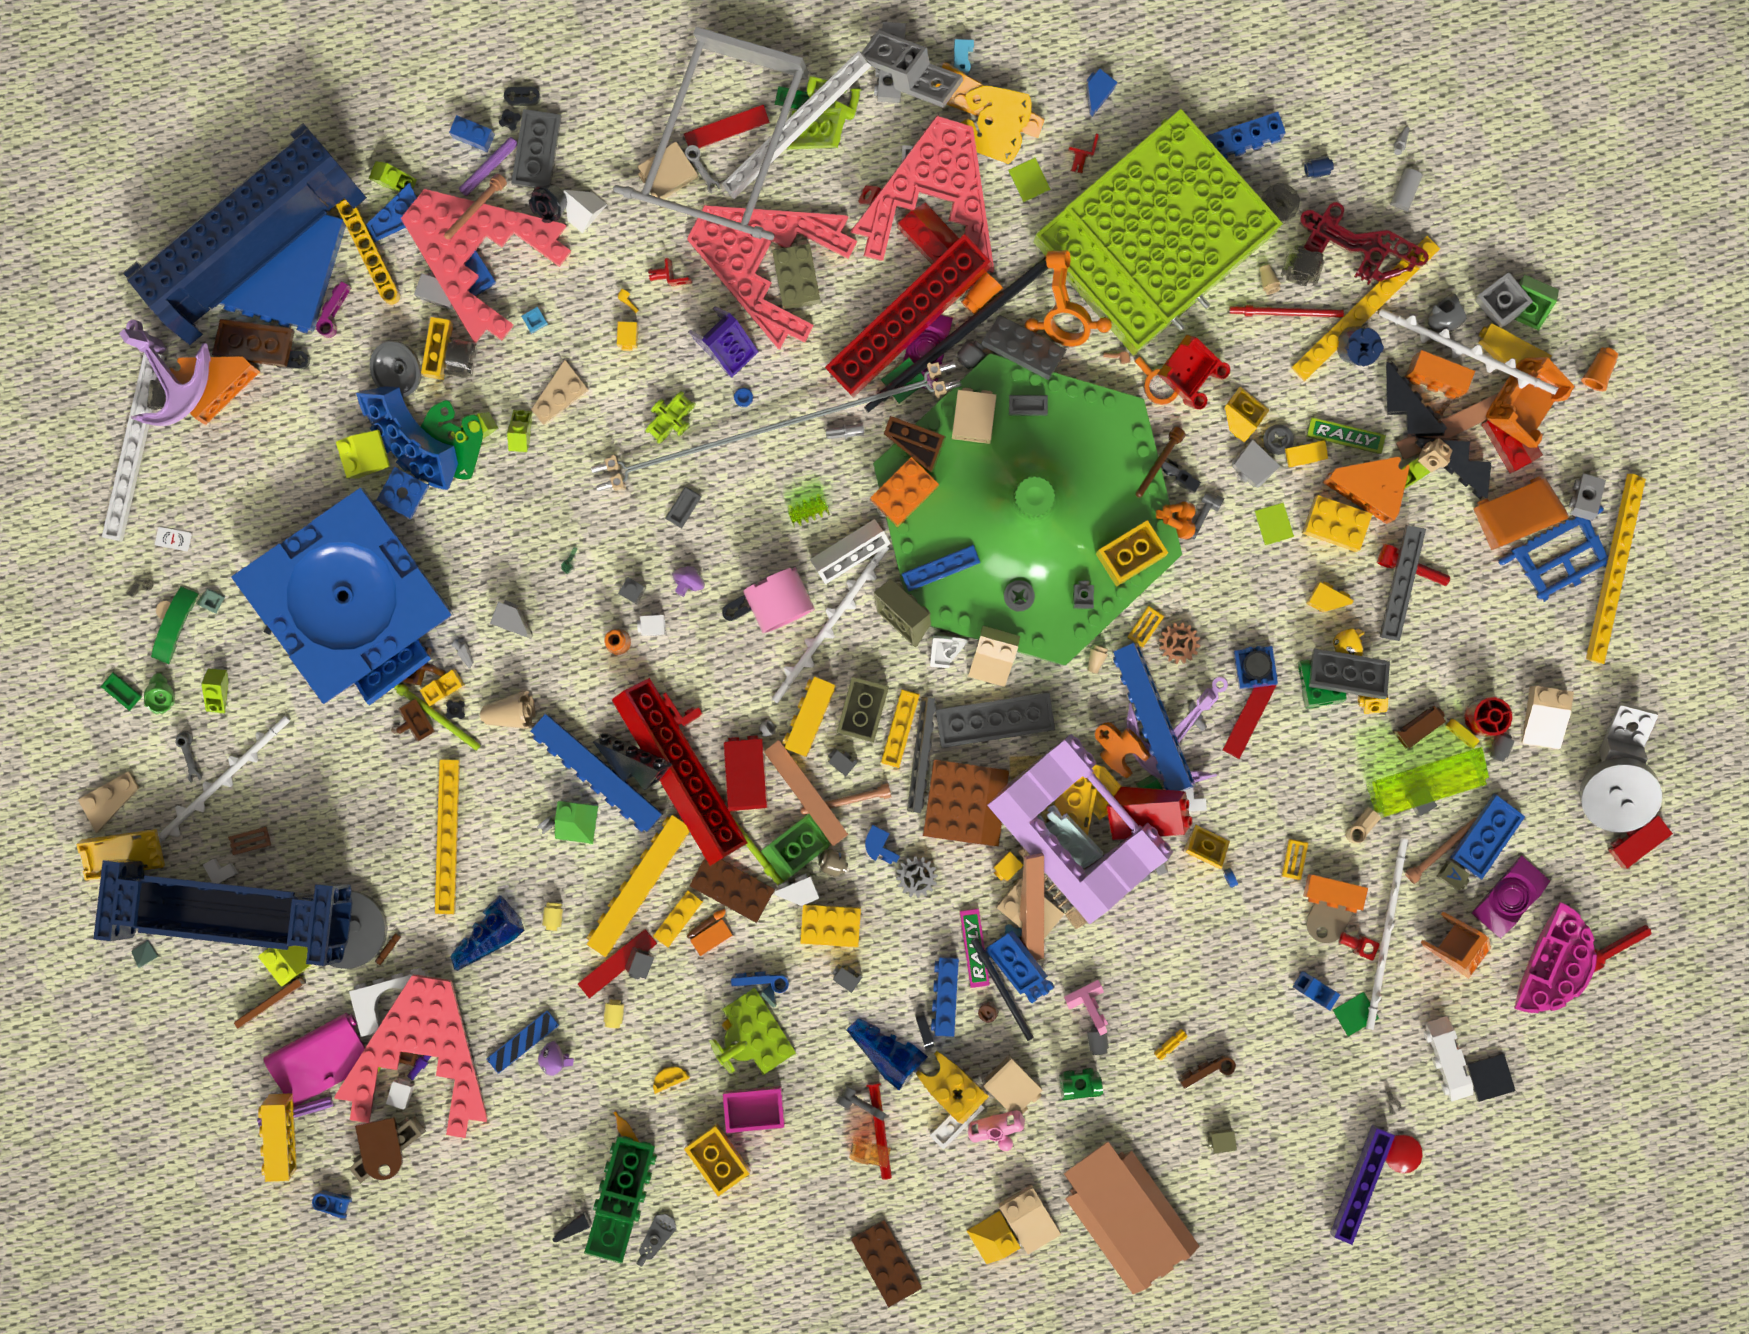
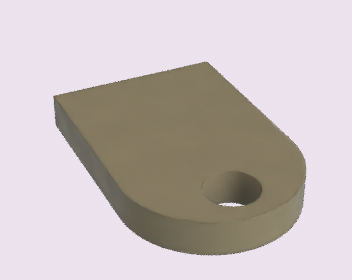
M1320 901L1319 904L1314 903L1306 919L1308 933L1318 942H1335L1340 938L1341 933L1345 931L1354 912L1346 911V907L1341 905L1338 906V909L1326 906L1327 902ZM1319 927H1324L1327 931L1326 936L1323 938H1319L1316 934Z

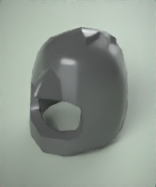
M1453 293L1449 294L1437 305H1434L1428 315L1429 327L1438 333L1444 329H1449V332H1452L1467 320L1459 298Z

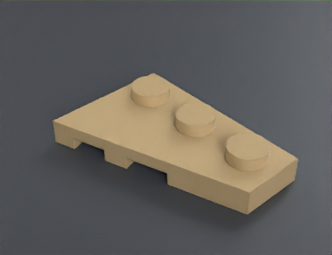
M564 360L531 410L541 423L545 425L589 390L566 360Z
M128 771L78 799L96 833H99L102 827L134 795L139 786L131 772Z

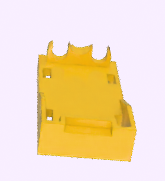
M1095 765L1092 768L1094 770L1093 773L1099 779L1101 766ZM1082 776L1055 800L1054 805L1058 808L1061 816L1067 813L1088 835L1097 789H1092V783L1089 779ZM1085 817H1088L1087 827L1084 826Z
M157 829L81 839L76 844L82 859L85 881L101 879L103 860L142 861L144 865H148L144 866V870L163 868L165 866ZM141 835V838L133 839V836Z

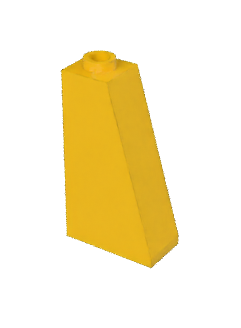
M1492 323L1487 327L1484 326L1478 335L1480 337L1478 343L1494 359L1503 363L1512 358L1515 359L1517 365L1524 358L1548 357L1551 359L1552 357L1549 353Z

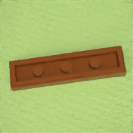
M303 978L296 979L237 1019L234 1025L237 1029L243 1027L306 984Z

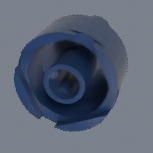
M1352 326L1340 334L1337 352L1344 362L1365 367L1371 365L1379 358L1384 346L1379 334L1375 330L1361 326Z

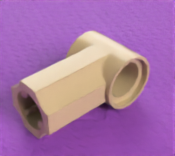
M1367 807L1355 823L1347 829L1346 839L1351 843L1363 842L1368 833L1381 819L1379 814ZM1355 829L1360 833V837L1357 840L1352 836V832Z

